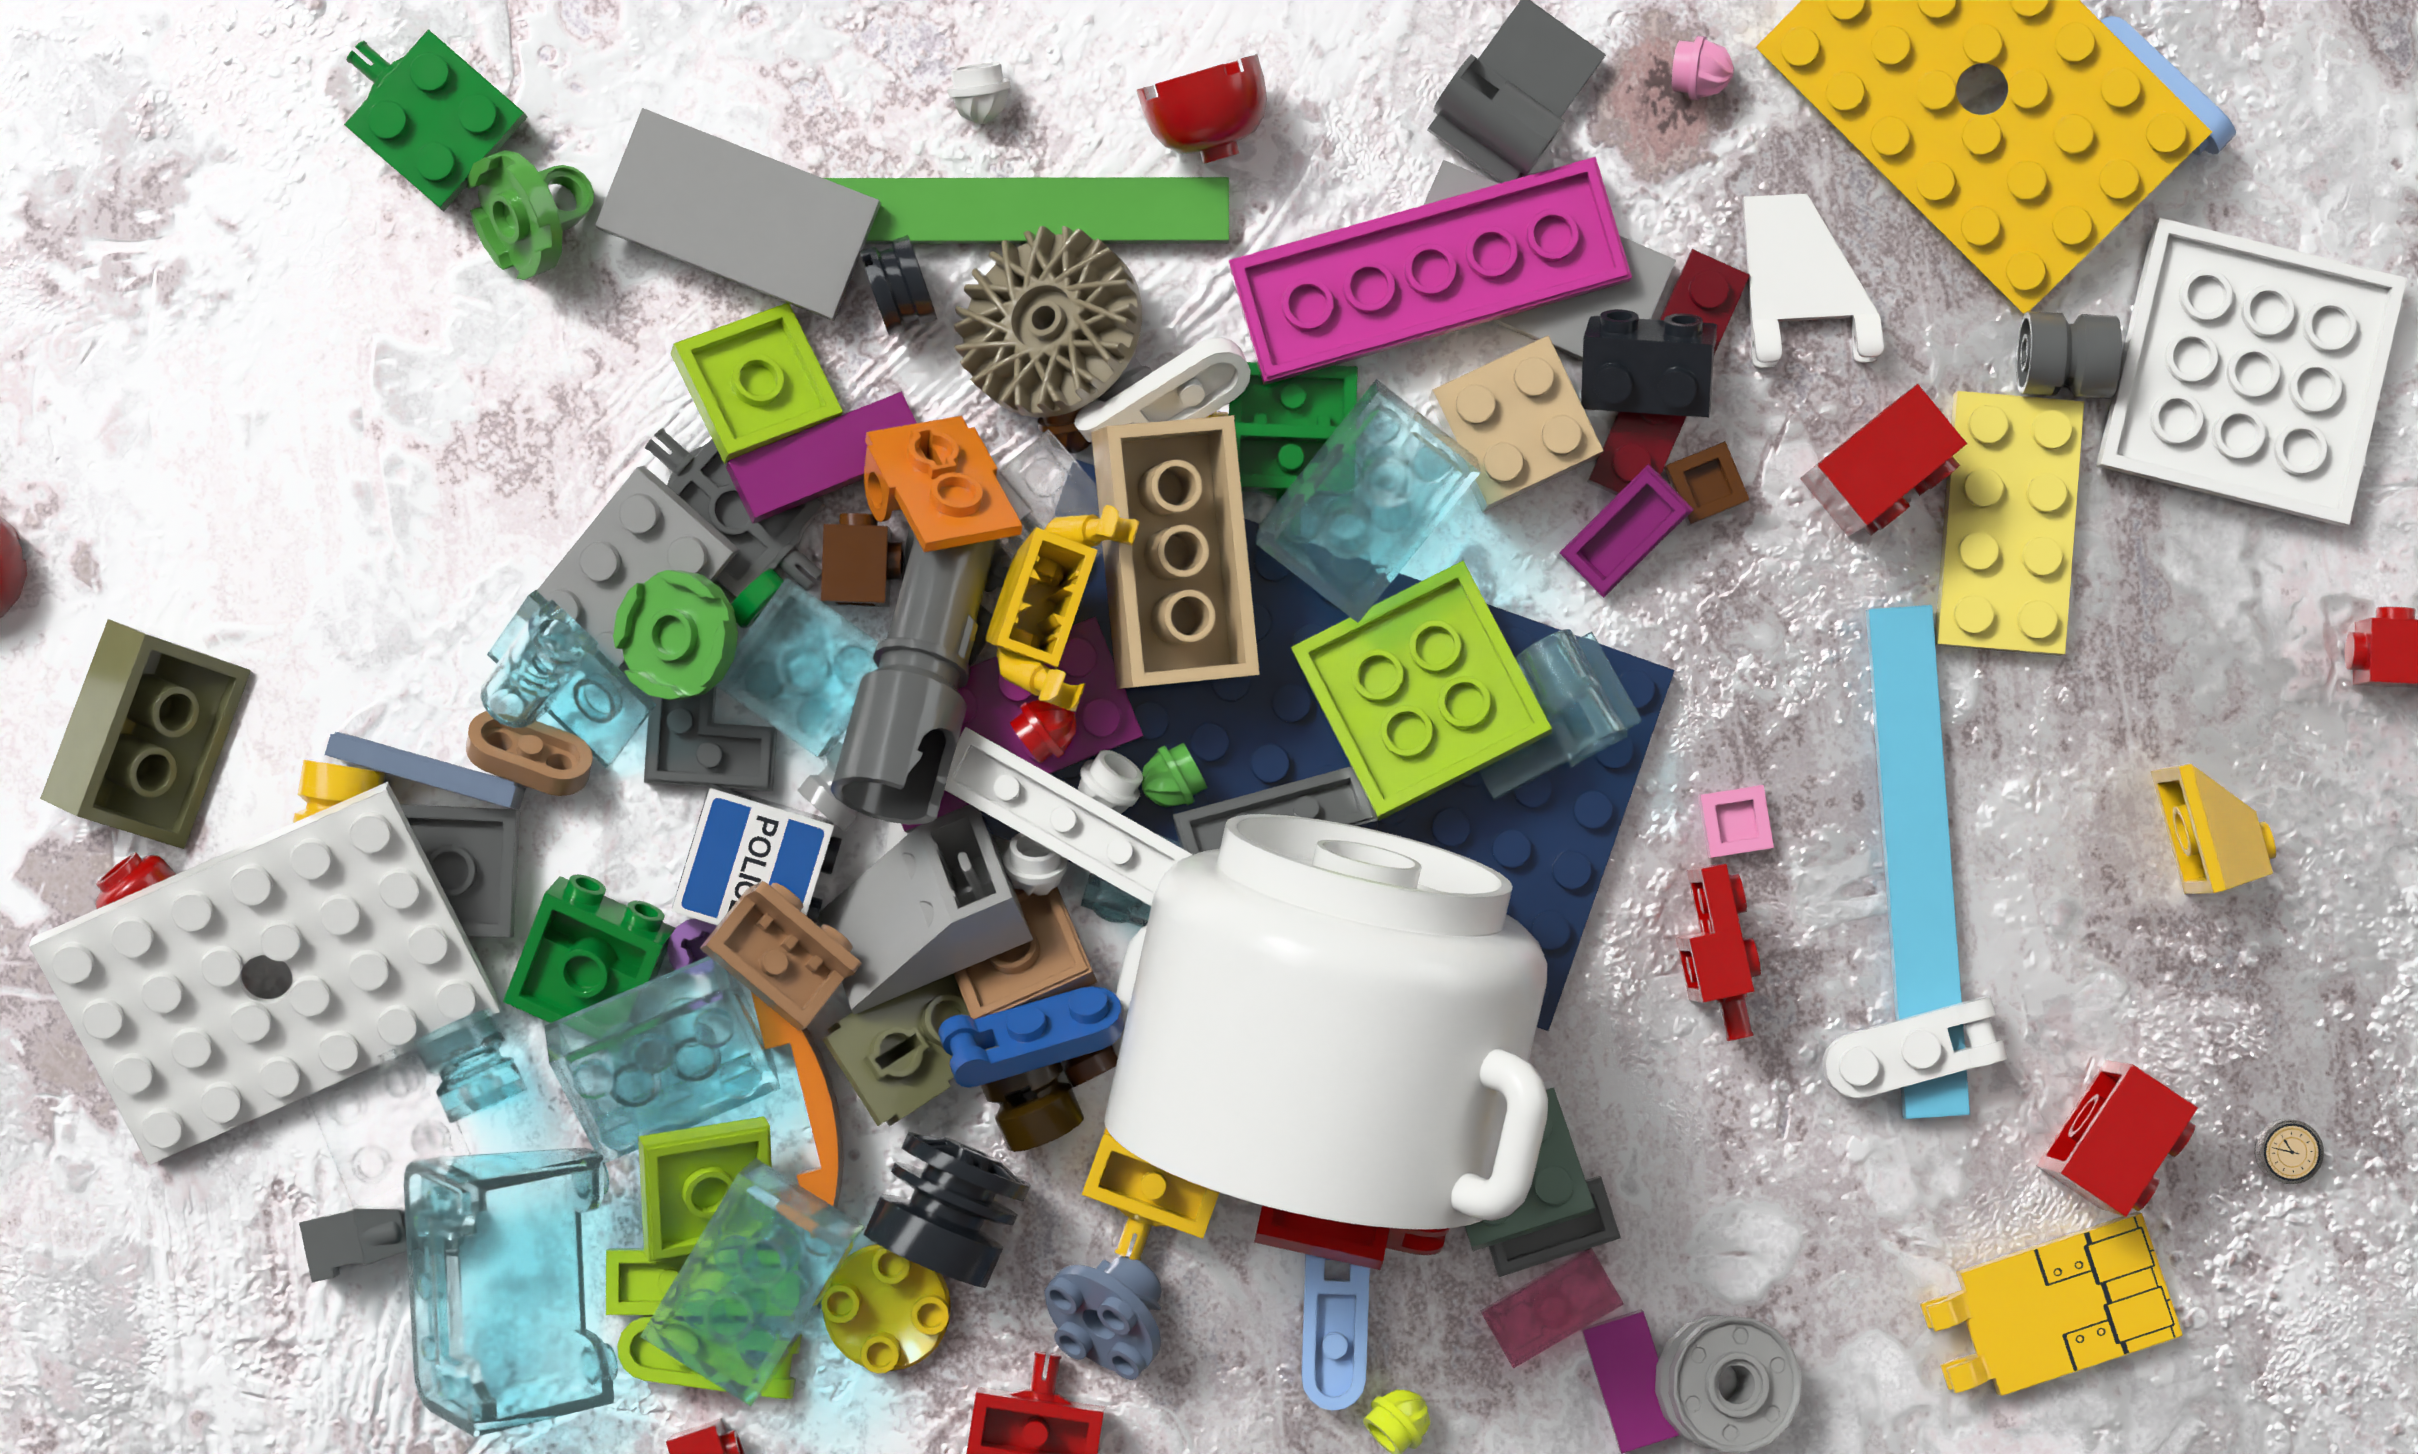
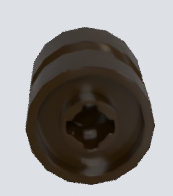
M1061 1062L980 1085L987 1102L999 1103L1000 1105L994 1116L1008 1151H1025L1042 1146L1069 1133L1084 1120V1115L1071 1084L1058 1081V1077L1063 1071ZM1030 1086L1029 1088L1021 1091L1022 1088Z

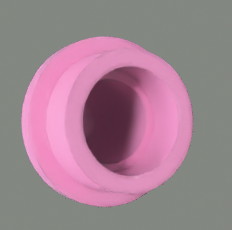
M1697 36L1694 42L1679 41L1675 50L1672 69L1673 91L1688 93L1690 100H1699L1702 97L1720 93L1728 85L1734 74V67L1726 48L1708 41L1707 37Z

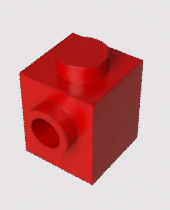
M2377 607L2376 618L2372 617L2355 622V632L2348 633L2345 643V665L2348 670H2353V685L2418 688V620L2415 619V608Z

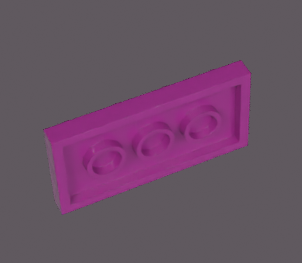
M1096 617L1071 627L1057 668L1044 664L1049 669L1064 671L1066 676L1063 682L1066 684L1079 685L1085 683L1076 711H1074L1076 734L1064 751L1065 754L1060 758L1053 754L1040 764L1011 727L1009 722L1022 713L1020 706L1025 702L1029 703L1038 700L1039 696L1005 680L1000 674L997 656L971 666L967 685L958 689V692L967 704L960 736L965 727L1048 774L1095 757L1102 750H1112L1144 737L1125 689H1117L1114 661ZM944 790L937 818L967 806L969 803ZM922 824L901 825L904 832H908Z

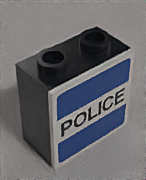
M710 783L672 904V912L718 925L746 889L764 881L770 886L772 883H778L794 893L803 903L804 907L801 912L816 924L823 899L813 897V892L820 872L831 875L842 838L831 835L834 823L828 818Z

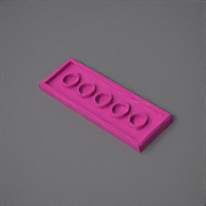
M1596 156L1228 260V266L1263 385L1630 282L1632 278Z

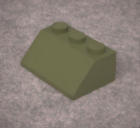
M107 619L40 799L77 817L184 849L251 670L160 636Z

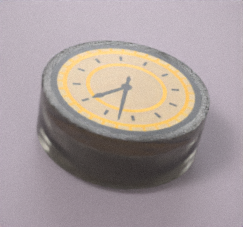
M2279 1119L2269 1123L2261 1130L2255 1142L2254 1153L2259 1168L2266 1176L2285 1184H2299L2309 1180L2318 1172L2323 1162L2324 1147L2319 1134L2310 1125L2293 1119Z

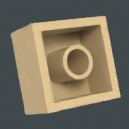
M1549 335L1432 389L1428 398L1482 513L1596 460L1604 451Z

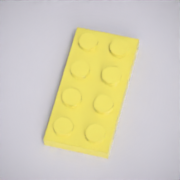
M1957 391L1953 394L1951 424L1967 442V445L1953 455L1960 466L1947 476L1935 645L2056 656L2065 655L2084 401Z

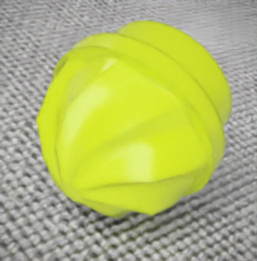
M1395 1389L1383 1397L1377 1396L1371 1402L1372 1411L1363 1419V1423L1374 1439L1391 1454H1402L1408 1447L1416 1449L1423 1442L1422 1438L1428 1430L1430 1418L1428 1407L1422 1396L1409 1390Z

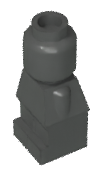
M451 1190L413 1197L407 1202L406 1209H403V1207L357 1206L350 1210L299 1222L312 1283L335 1278L340 1275L339 1266L352 1263L365 1264L366 1266L408 1251L412 1247H415L421 1254L449 1249L462 1245L466 1234L478 1232L477 1218L471 1195L457 1197Z

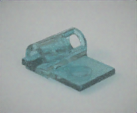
M534 590L527 596L487 653V656L497 665L481 686L480 698L483 707L491 717L509 727L524 728L548 713L567 732L583 739L590 747L592 756L605 768L615 761L657 704L641 689L630 682L628 677L597 648L599 643L553 599L548 602L537 590Z
M1561 630L1532 644L1517 656L1516 661L1552 727V734L1478 771L1494 801L1566 762L1572 767L1628 737V729L1642 722L1641 717L1593 632L1576 639L1572 630Z

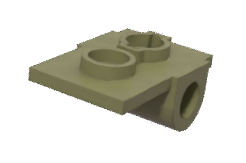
M954 973L855 1015L852 1012L827 1029L829 1035L822 1039L877 1126L886 1122L890 1127L951 1087L948 1081L954 1078L950 1068L952 1056L947 1054L942 1046L938 1035L939 1027L946 1019L952 1016H970Z

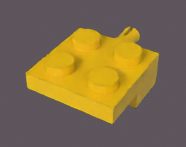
M1106 1128L1081 1195L1114 1206L1125 1216H1128L1119 1244L1114 1252L1125 1257L1133 1234L1136 1233L1137 1237L1129 1259L1141 1261V1255L1152 1226H1169L1203 1239L1220 1192L1187 1181L1146 1162L1119 1144Z

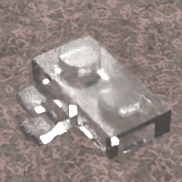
M1049 429L999 470L1002 478L1030 509V512L1020 520L1023 525L1021 535L999 539L998 544L1011 559H1013L1014 554L1036 527L1044 530L1053 518L1090 514L1099 517L1096 484ZM1102 541L1098 546L1091 547L1098 550L1095 557L1096 560L1103 554Z

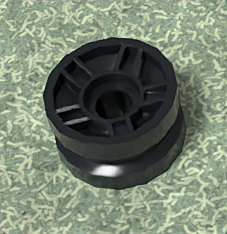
M908 235L893 240L892 248L879 251L876 247H872L860 252L889 336L905 331L906 323L919 320L922 324H926L938 319Z

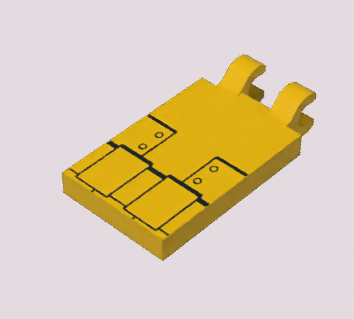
M2139 1212L2128 1214L2127 1217L2122 1216L1956 1271L1962 1290L1920 1303L1927 1328H1933L1935 1332L1966 1321L1976 1353L1940 1364L1948 1390L1953 1389L1954 1393L1975 1388L1992 1379L1996 1394L2003 1396L2183 1336L2143 1214Z

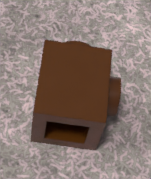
M842 513L839 515V524H824L821 601L825 605L890 607L891 580L902 579L903 542H892V530L888 526H877L878 521L873 514Z

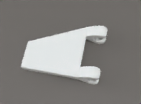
M1808 194L1743 197L1747 273L1750 274L1748 289L1751 318V359L1753 366L1756 368H1772L1780 360L1782 344L1778 322L1852 318V355L1854 361L1858 363H1873L1877 361L1884 349L1879 313Z

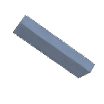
M336 731L335 734H330L324 754L514 809H520L526 790L523 785L504 778Z

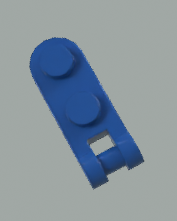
M1091 986L1075 989L977 1019H973L968 1015H955L946 1019L941 1024L938 1035L945 1052L952 1056L950 1068L956 1083L962 1087L971 1088L1102 1050L1112 1045L1121 1037L1124 1022L1121 1003L1115 993L1106 988Z

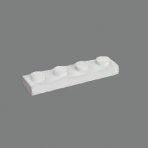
M965 727L961 734L944 790L1151 906L1154 893L1162 876L1176 862L1192 855Z

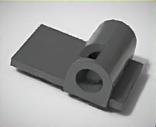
M1520 0L1480 57L1477 59L1471 54L1448 83L1434 106L1433 112L1437 116L1427 131L1500 183L1517 179L1520 174L1525 177L1562 128L1565 121L1561 117L1600 65L1606 54L1531 0Z

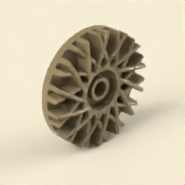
M1040 226L1036 236L1031 231H1025L1023 234L1027 243L1016 247L1008 240L1002 241L1003 256L995 251L989 253L988 257L995 265L986 275L977 268L972 270V276L978 284H966L964 286L965 293L971 298L968 310L960 306L955 307L956 314L963 320L955 323L954 329L963 338V344L955 345L954 347L957 353L963 357L960 361L962 367L972 375L970 380L994 402L1020 415L1052 417L1067 414L1086 406L1106 392L1121 376L1130 362L1139 340L1142 326V301L1138 285L1130 269L1098 238L1096 241L1078 228L1073 232L1070 228L1062 226V234L1055 235L1047 227Z

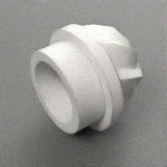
M1000 62L978 63L951 69L953 85L947 87L948 96L952 97L960 116L969 121L985 124L996 118L1003 111L1008 96V89L1011 88L1010 79L1003 78Z
M1102 750L1098 753L1095 760H1087L1080 770L1081 780L1078 790L1120 814L1133 806L1140 796L1138 787L1143 780V775L1133 762L1121 754L1110 750Z
M1018 833L1012 838L1010 848L1004 854L1003 866L1006 874L1012 879L1014 889H1022L1028 896L1032 893L1041 896L1047 895L1053 888L1059 885L1067 871L1068 859L1024 834Z

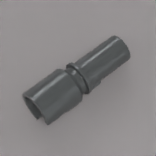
M915 536L887 638L877 643L872 658L878 669L863 675L861 678L830 788L835 798L847 807L866 816L907 825L926 824L936 820L967 709V704L958 692V689L966 686L970 677L971 668L968 662L978 628L976 619L998 539L924 552Z

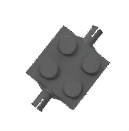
M662 428L654 436L672 451L670 455L652 439L648 441L645 449L650 451L672 471L667 486L740 549L716 578L734 596L737 597L751 582L769 568L776 570L780 567L804 588L805 592H808L815 584L797 569L798 565L819 581L822 577V570L796 548L799 545L803 531L826 507L818 498L752 524L726 469L727 463L724 464L712 439L707 444L689 453Z

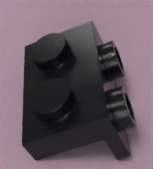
M1622 309L1607 310L1602 312L1600 316H1591L1583 338L1581 404L1583 408L1587 410L1709 418L1717 324L1703 323L1701 317L1685 313L1671 314L1666 316L1664 320L1639 319L1637 313Z

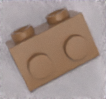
M761 881L745 890L700 949L800 1031L810 1024L844 978L854 975L862 963L850 953L853 946L843 934L825 924L819 927L801 912L804 907L803 903L794 893L778 883H772L770 886L768 883Z

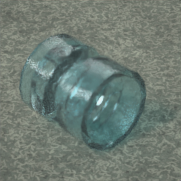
M491 1008L466 1016L414 1041L427 1073L440 1076L442 1083L436 1090V1094L450 1124L486 1110L527 1090L514 1058L501 1056L499 1049L504 1043L505 1038Z

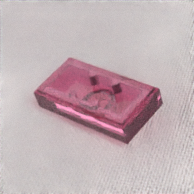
M1589 1248L1483 1308L1480 1312L1512 1368H1515L1624 1305L1593 1249Z

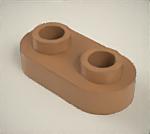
M501 709L488 710L478 714L472 719L468 728L466 754L469 760L483 771L554 796L575 794L582 790L589 780L593 760L592 751L583 739L572 733Z

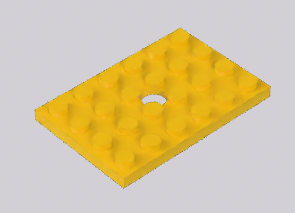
M1801 0L1756 46L2023 314L2030 311L2212 133L2080 0ZM1982 63L1990 64L1997 67L2007 80L2008 94L2006 100L1993 113L1986 115L1973 114L1967 111L1958 100V80L1969 67Z

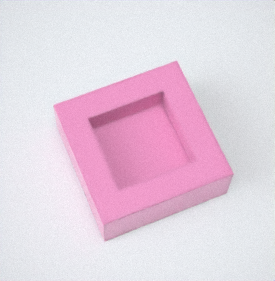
M1764 785L1698 795L1708 858L1774 848Z

